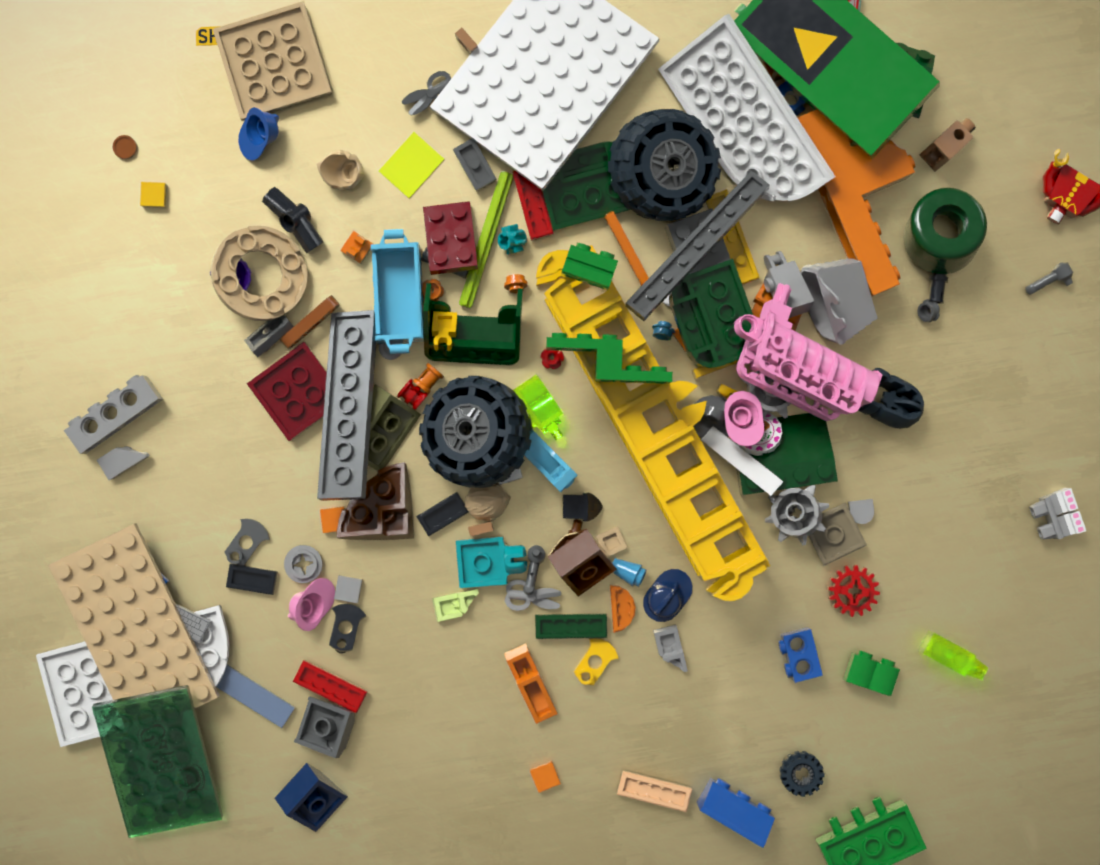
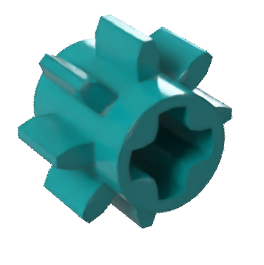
M518 224L502 227V232L498 235L500 248L507 250L508 255L524 251L522 246L527 243L525 231L518 229Z

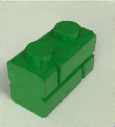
M578 242L576 246L571 245L561 275L608 291L618 260L614 259L615 255L602 250L600 254L591 252L590 246Z

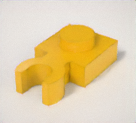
M433 311L432 336H435V350H438L440 343H446L447 351H451V337H456L457 312Z

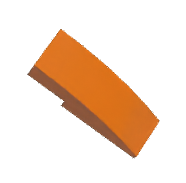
M524 644L504 653L535 723L537 724L557 715L556 708L527 645Z

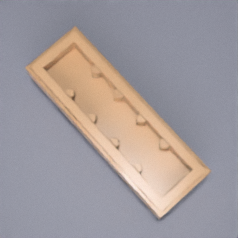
M622 770L617 795L687 812L692 793L691 787Z

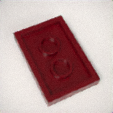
M470 201L423 207L430 274L436 275L477 270L478 264Z

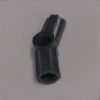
M276 187L271 188L263 197L262 202L279 217V222L283 229L294 234L306 253L324 242L310 222L311 214L304 204H295Z

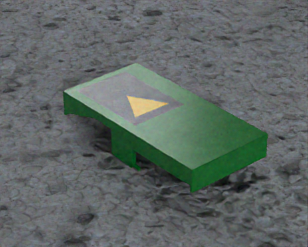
M752 0L747 7L741 3L734 10L739 15L734 22L755 54L786 81L787 86L814 110L817 109L870 156L871 159L878 154L940 86L939 80L847 0Z

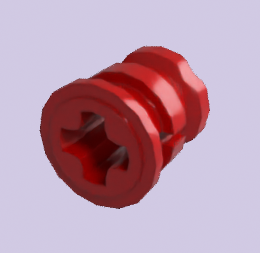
M410 379L396 397H403L405 399L404 402L406 404L410 403L413 405L412 408L416 410L428 394L420 391L421 388L418 385L415 387L413 379Z

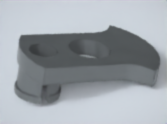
M248 518L240 519L241 529L225 550L227 560L232 564L244 566L259 544L264 540H270L269 533L264 525ZM244 535L252 538L253 544L249 549H244L240 546V539ZM234 552L239 554V560L233 559L232 554Z

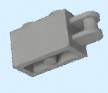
M777 251L773 256L765 255L764 263L768 270L764 279L766 291L770 292L772 297H774L778 284H787L792 289L786 304L792 308L789 318L809 312L814 299L795 260L787 263L781 251Z

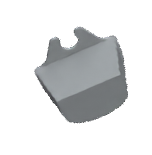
M847 258L813 265L808 264L801 269L800 273L814 299L809 315L823 338L842 345L846 340L853 338V335L858 334L860 330L865 329V326L872 324V321L878 319L861 261Z

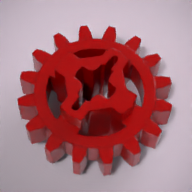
M845 565L843 573L836 570L835 572L838 577L836 579L830 577L829 580L833 582V586L827 587L833 593L828 596L829 600H835L832 605L833 608L841 606L840 613L845 614L848 610L850 617L854 616L855 611L860 616H863V609L871 611L870 603H878L874 599V595H880V592L874 588L879 585V582H872L875 575L873 573L866 575L867 568L865 567L859 571L858 565H853L852 570ZM849 576L846 583L839 585L845 577ZM860 576L865 579L868 587H864L860 583ZM854 585L859 591L852 596L851 593H848V590L853 588ZM838 594H842L846 597L847 605H845L840 600ZM863 597H867L862 604L858 605Z

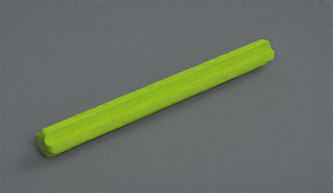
M500 172L476 247L478 269L469 270L460 297L459 305L466 308H472L512 184L514 176L509 172Z

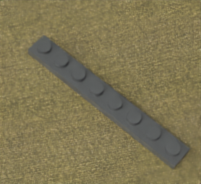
M751 170L626 302L625 307L645 321L767 192L770 184Z

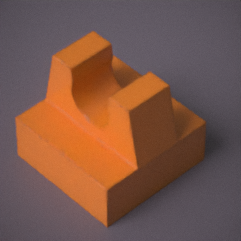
M353 231L340 251L362 264L373 243Z

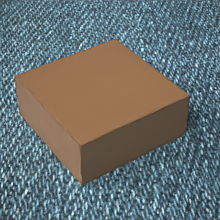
M462 27L455 33L456 39L471 55L478 47L476 42Z
M492 521L469 526L468 530L471 537L494 531Z

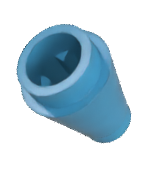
M615 558L613 564L617 570L613 573L632 587L634 585L639 587L647 570L642 568L640 564Z

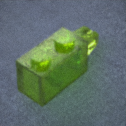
M537 374L513 390L525 403L529 413L528 417L532 422V428L537 426L544 434L549 431L555 441L564 436L557 426L561 423L559 417L563 415V412Z
M928 630L917 650L963 676L969 675L982 680L988 670L986 665L976 659L977 655Z

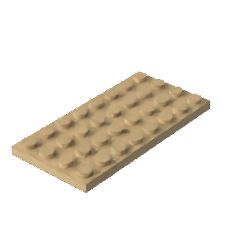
M137 523L48 565L124 723L176 711L195 709L220 696L177 610L176 604Z

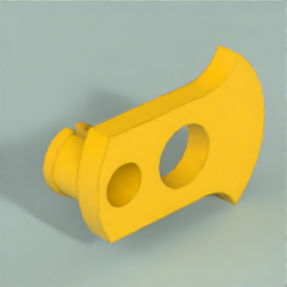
M589 638L590 648L574 670L576 677L584 685H594L611 660L618 659L615 648L604 639ZM592 655H598L602 659L600 667L591 668L589 666L588 660ZM584 672H588L590 674V678L584 680L582 679L581 674Z

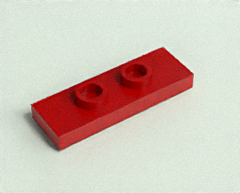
M512 171L531 241L554 235L542 190L518 172Z
M303 660L293 680L294 683L355 713L358 712L368 692L306 660Z

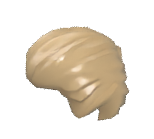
M339 150L330 152L322 161L317 163V168L323 181L331 188L341 191L343 189H353L364 175L362 164L357 155L351 154L349 151Z
M496 483L491 487L471 488L465 497L464 504L467 511L475 519L491 521L496 520L497 517L503 514L511 496Z

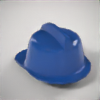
M255 107L248 111L238 136L239 148L245 158L248 160L258 159L266 145L277 139L279 133L277 124L279 116L277 114L262 112L259 108Z

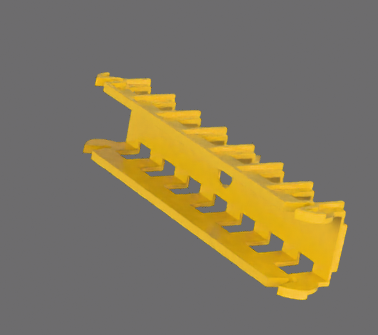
M590 245V247H591V250H590V251L596 253V251H595V249L593 248V246ZM556 250L549 252L541 259L537 268L536 286L553 282L559 277H563L544 293L546 296L544 301L562 333H567V338H577V334H592V339H600L596 329L618 318L627 334V337L621 339L623 340L622 369L640 359L647 371H650V368L653 366H659L612 281L608 291L602 289L603 294L581 305L573 288L583 282L561 275L569 251ZM573 351L697 576L701 575L704 581L719 577L706 591L713 593L712 596L725 601L741 599L750 591L753 585V577L767 570L766 568L770 564L693 427L701 420L707 401L685 406L681 410L676 406L677 402L687 397L698 385L688 381H676L670 384L644 383L629 391L625 382L595 381L596 352ZM664 401L675 422L652 433L642 412ZM688 444L698 463L676 475L666 456ZM712 487L721 505L699 516L690 499ZM736 530L744 546L722 558L714 542Z

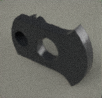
M340 604L332 608L335 613V622L329 646L338 653L343 654L353 650L359 622L366 617V614L355 605ZM344 621L350 622L352 624V631L348 634H342L338 629L340 623ZM343 641L346 643V646L339 648L337 644Z

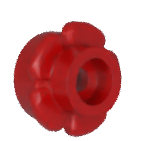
M544 349L541 353L542 365L547 369H558L564 360L563 352Z

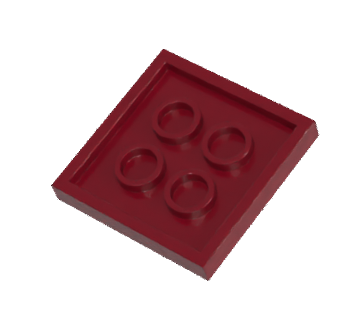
M302 342L247 383L288 441L297 437L324 415L327 371L306 342Z

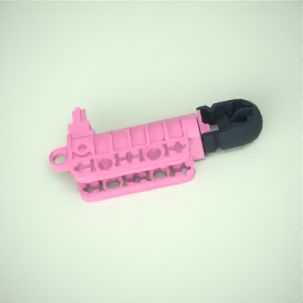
M778 284L773 299L764 303L760 318L747 314L735 321L734 329L736 334L746 340L736 368L737 374L743 380L825 421L834 420L840 414L848 415L860 411L889 427L902 429L909 428L921 418L924 411V400L915 386L895 375H890L889 372L882 368H875L871 371L791 329L793 324L788 319L792 308L786 305L792 290L789 285ZM743 320H747L751 324L749 333L745 332L742 328ZM750 364V369L755 372L747 374V369L744 366ZM765 376L774 380L773 385L766 383ZM783 386L789 387V388H790L792 391H794V392H793V393H790V394H787V393H788V389H786V388L783 387ZM878 387L887 390L882 394L881 403L874 401ZM805 396L814 400L812 406L807 404ZM819 405L826 406L833 411V413L828 414V410L826 408L818 407Z

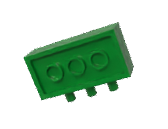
M876 797L872 800L876 811L864 817L859 807L852 808L850 812L855 821L841 827L837 817L830 818L829 823L833 831L815 839L827 865H892L927 848L907 804L901 799L885 807L881 797Z

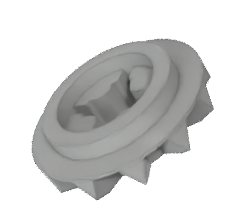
M299 545L287 553L284 560V568L287 575L293 581L308 583L316 579L322 571L323 560L319 552L313 547ZM301 554H303L305 561H313L312 564L306 567V574L302 567H294V564L301 561Z

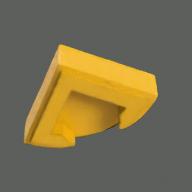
M719 384L716 392L728 398L738 391L724 384Z

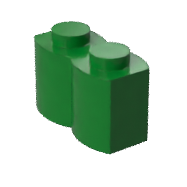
M859 650L858 654L852 652L843 680L891 696L900 671L899 668L894 667L896 662L882 658L881 662L872 659L873 654Z

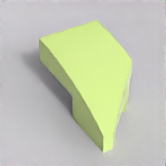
M478 589L432 598L437 622L461 617L465 614L474 597L479 593Z

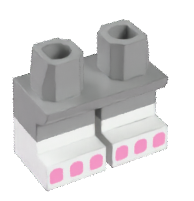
M1063 488L1040 497L1039 502L1029 506L1034 519L1042 516L1046 518L1047 524L1037 527L1040 539H1062L1066 536L1086 531L1080 511L1076 510L1078 506L1071 488Z

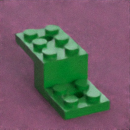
M552 333V337H547L546 350L596 352V382L670 384L672 382L673 372H667V367L653 366L650 368V371H642V366H627L625 370H622L623 340L617 339V335L603 334L602 339H592V334H577V338H567V333Z

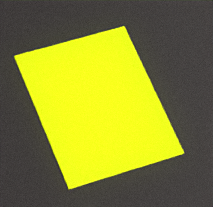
M413 132L381 167L379 172L410 198L442 163L444 158Z

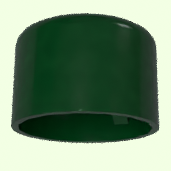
M940 188L927 193L915 205L904 230V245L909 257L919 267L931 273L949 274L963 269L972 261L985 239L987 218L984 209L972 195L960 189ZM942 214L948 216L957 226L958 237L945 238L939 235L933 227L934 219Z

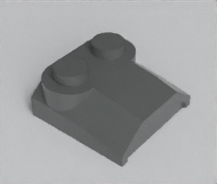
M309 696V701L294 742L333 758H339L346 749L355 722L354 712L345 707H339Z

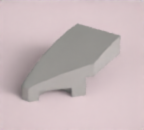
M128 446L117 447L97 459V462L107 479L111 480L130 467L136 466L150 455L147 452L132 450Z
M672 625L653 630L658 653L662 656L663 660L679 667L683 672H687L677 626Z

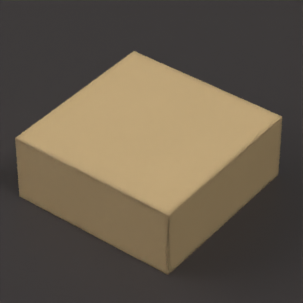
M618 526L596 536L599 544L608 556L627 548Z

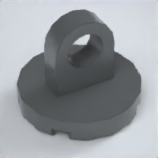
M710 395L702 397L694 404L707 401L701 420L693 426L700 440L713 426L729 437L724 415L725 402L727 400L720 396Z

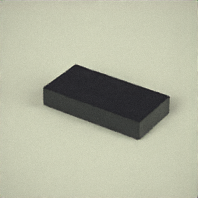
M458 492L416 517L429 537L469 513V511H467L463 500Z
M231 563L229 565L226 587L274 595L278 571Z

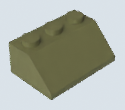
M376 384L373 387L368 466L378 471L387 466L421 414Z

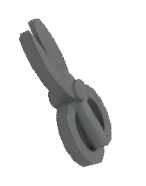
M438 71L432 74L427 81L428 89L416 90L408 94L401 101L403 105L418 101L409 110V115L412 116L422 112L429 106L433 98L435 100L438 97V94L442 92L451 80L449 73ZM444 76L446 78L445 80L441 81L435 86H432L433 80L437 77Z

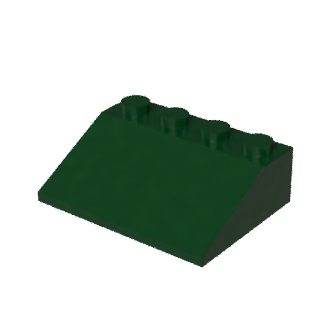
M810 413L791 415L787 418L777 417L782 427V438L779 446L770 453L767 452L758 456L749 454L783 481L777 490L838 481L827 422ZM736 468L740 495L765 492Z

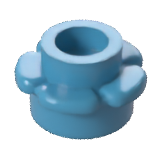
M658 321V324L652 326L653 337L665 341L671 340L672 333H675V330L671 328L672 324L666 321Z

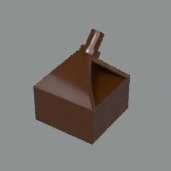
M575 519L571 530H568V534L564 535L549 553L548 558L561 579L579 597L617 570V568L587 529L581 530L583 522Z

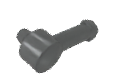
M1061 262L1057 264L1051 273L1026 286V293L1031 295L1056 280L1064 282L1066 286L1072 284L1071 277L1074 272L1069 263Z
M534 545L528 550L530 565L526 583L523 587L526 595H532L535 592L534 587L539 564L545 559V551L539 545Z

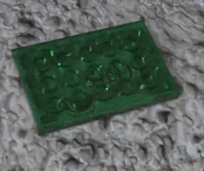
M189 685L93 704L92 710L129 838L222 820L223 813Z

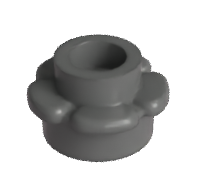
M929 299L924 300L918 306V316L926 322L936 321L940 316L938 303L929 301Z

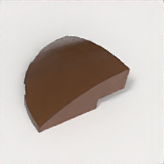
M405 462L382 468L377 471V475L367 481L365 499L351 500L347 508L342 509L336 538L349 540H399L414 538L411 490Z

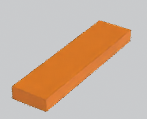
M611 211L605 215V219L642 286L649 277L614 211Z

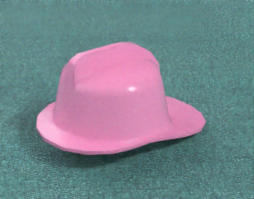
M739 391L733 393L728 397L724 408L727 434L738 445L746 447L755 445L764 434L761 403L750 392Z
M325 578L316 579L305 591L299 592L291 598L288 617L296 621L298 627L303 631L315 629L333 605L335 596L333 583Z

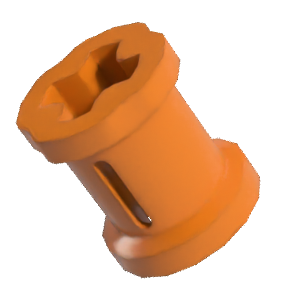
M427 363V368L413 382L429 394L433 385L439 378L443 379L444 376L431 364Z

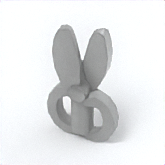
M515 579L506 586L507 595L505 603L512 610H524L528 608L531 602L545 609H558L560 607L559 603L546 599L561 596V591L557 589L540 588L536 589L532 595H526L524 591L511 589L514 585L525 586L526 581ZM510 599L524 600L526 602L518 606L512 604Z

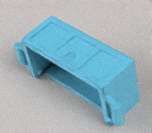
M403 229L384 230L380 244L371 245L377 335L375 336V341L377 344H387L390 354L410 353L412 342H424L421 247L418 242L409 243ZM404 238V243L385 244V239ZM390 343H409V344H392V345H390Z

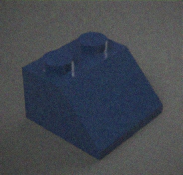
M306 763L274 799L286 816L317 832L348 796L320 770Z

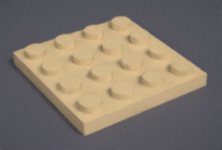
M304 1L213 29L241 121L246 119L248 111L253 107L259 108L262 112L270 113L332 94Z

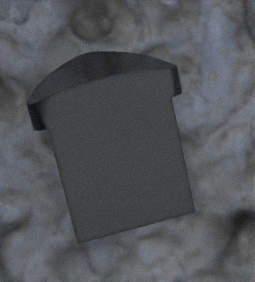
M584 492L583 495H563V518L583 519L584 522H588L597 517L603 508L600 500L589 492Z

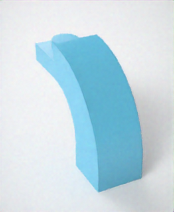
M531 430L530 439L532 442L530 450H527L524 456L562 492L572 485L578 475Z

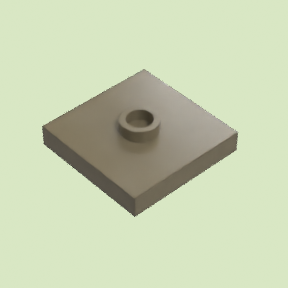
M846 502L822 513L821 523L826 530L824 532L816 530L813 534L809 535L823 566L867 546Z

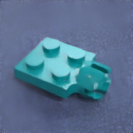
M504 536L456 540L459 588L507 585L508 575L520 574L527 570V560L514 561V558L527 556L525 547L522 545H506Z

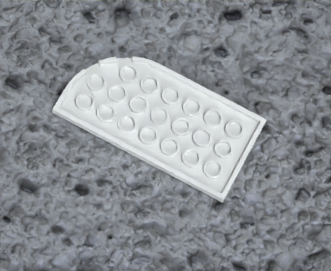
M730 14L723 16L658 69L686 113L694 115L701 120L702 125L706 129H710L715 137L713 140L714 144L720 151L721 158L718 159V162L737 185L752 170L770 184L769 189L761 199L792 201L811 194L836 177Z
M221 605L194 612L211 620L202 642L194 641L215 687L218 686L224 675L229 657V635ZM85 641L36 655L60 747L127 729Z

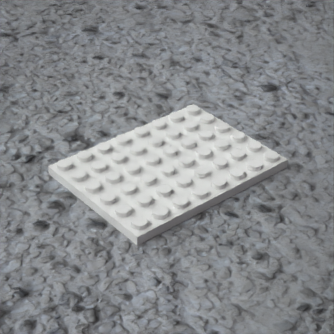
M513 0L478 44V47L471 53L431 104L430 108L544 191L655 48L659 38L606 0Z

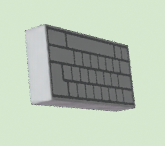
M176 604L191 639L201 643L211 620Z

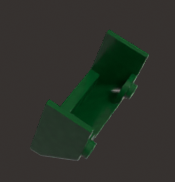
M427 283L423 309L425 356L429 360L440 362L513 365L517 363L520 356L523 289L518 288L517 305L502 306L498 311V317L457 315L456 337H451L452 349L447 351L446 343H440L438 350L434 349L435 336H432L433 311L451 312V308L445 302L432 301L431 284Z

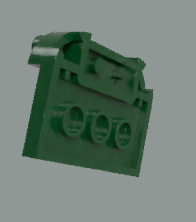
M604 141L575 149L548 186L542 191L553 230L602 218L611 211H614L616 214L631 210L621 203V198L614 192L611 185L612 177L611 172H608V161L611 159L610 148L613 141Z
M730 259L687 275L669 294L670 308L686 352L698 367L715 368L739 360L746 341L736 334L734 323L739 317L747 314L753 315L734 260ZM747 320L742 322V328L745 332L749 333L751 329V324Z

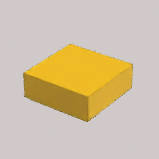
M141 182L140 206L165 207L166 183Z

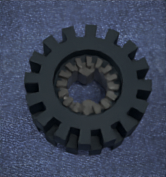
M795 751V754H789L786 760L783 759L782 767L780 766L779 769L780 779L785 788L793 795L805 797L808 794L811 796L813 795L812 792L820 789V784L823 785L824 781L822 779L825 777L823 766L811 753ZM804 767L808 770L807 777L803 776L802 780H799L795 776L796 770L800 771Z

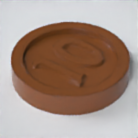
M121 135L114 140L112 148L117 157L130 159L137 151V144L132 137Z

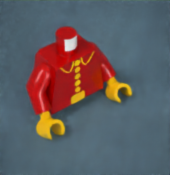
M1060 149L1054 152L1055 161L1050 163L1042 177L1043 193L1045 195L1044 202L1053 207L1047 219L1057 225L1060 224L1065 215L1071 219L1077 216L1084 217L1100 208V184L1067 165L1069 153L1063 159L1057 158L1060 154Z

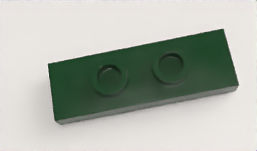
M607 613L535 614L536 639L607 638Z

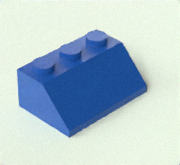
M710 778L697 800L700 811L763 848L775 820L774 816L770 813L772 809L761 802L758 805L751 802V797L741 790L736 793L729 789L731 785L723 779L718 778L716 781Z

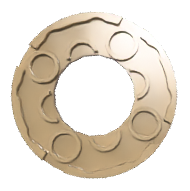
M248 226L247 228L234 231L222 241L212 259L211 279L217 296L229 310L246 319L267 321L285 315L299 302L307 284V266L299 252V247L281 231L267 226ZM260 251L275 258L282 273L280 286L275 292L266 296H256L249 294L241 287L236 276V267L242 256L249 252Z

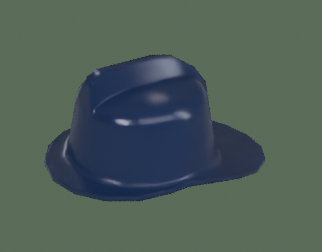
M679 569L664 571L644 596L643 607L645 613L657 622L672 620L681 611L692 594L693 585L690 577Z

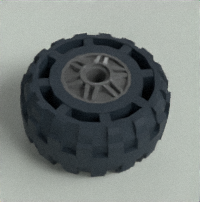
M658 109L634 117L633 120L621 128L617 139L613 141L610 148L611 159L608 161V172H611V185L614 192L619 195L622 200L621 203L627 209H631L638 216L646 219L673 221L696 213L708 199H711L715 192V183L717 180H720L721 168H718V159L721 156L719 148H716L713 141L715 137L710 129H706L702 125L700 119L681 110Z
M468 376L449 381L446 387L439 388L432 397L434 399L430 404H426L422 413L425 415L423 423L419 425V435L422 436L420 446L423 455L427 457L430 467L436 473L457 485L469 488H486L498 482H504L511 477L510 475L515 469L521 467L525 461L523 457L526 451L530 450L532 442L530 439L532 422L528 417L525 403L518 397L515 391L491 378Z

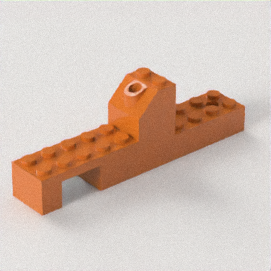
M763 61L773 82L782 79L778 73ZM817 109L797 117L836 176L820 187L818 191L847 258L862 262L871 297L899 285L900 273L896 266L892 267L889 257H891L890 250L887 244L882 243L879 236L882 234L881 229L876 221L873 222L870 213H872L871 206L868 200L863 198L904 181L914 174L916 166L912 156L907 155L906 150L897 147L890 140L871 159L857 145L851 147L850 143H852V140Z

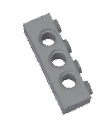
M133 376L126 382L127 386L125 388L113 390L107 395L108 399L102 404L100 402L95 403L87 409L88 414L82 418L77 416L68 422L69 427L64 432L80 454H87L163 400L147 376ZM133 392L137 396V401L134 405L130 406L127 402V397ZM112 406L117 409V416L114 419L108 417V410ZM92 420H95L98 424V429L94 433H91L88 429V425Z

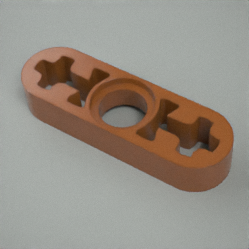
M332 295L329 296L288 331L280 341L288 350L291 349L339 307V302Z

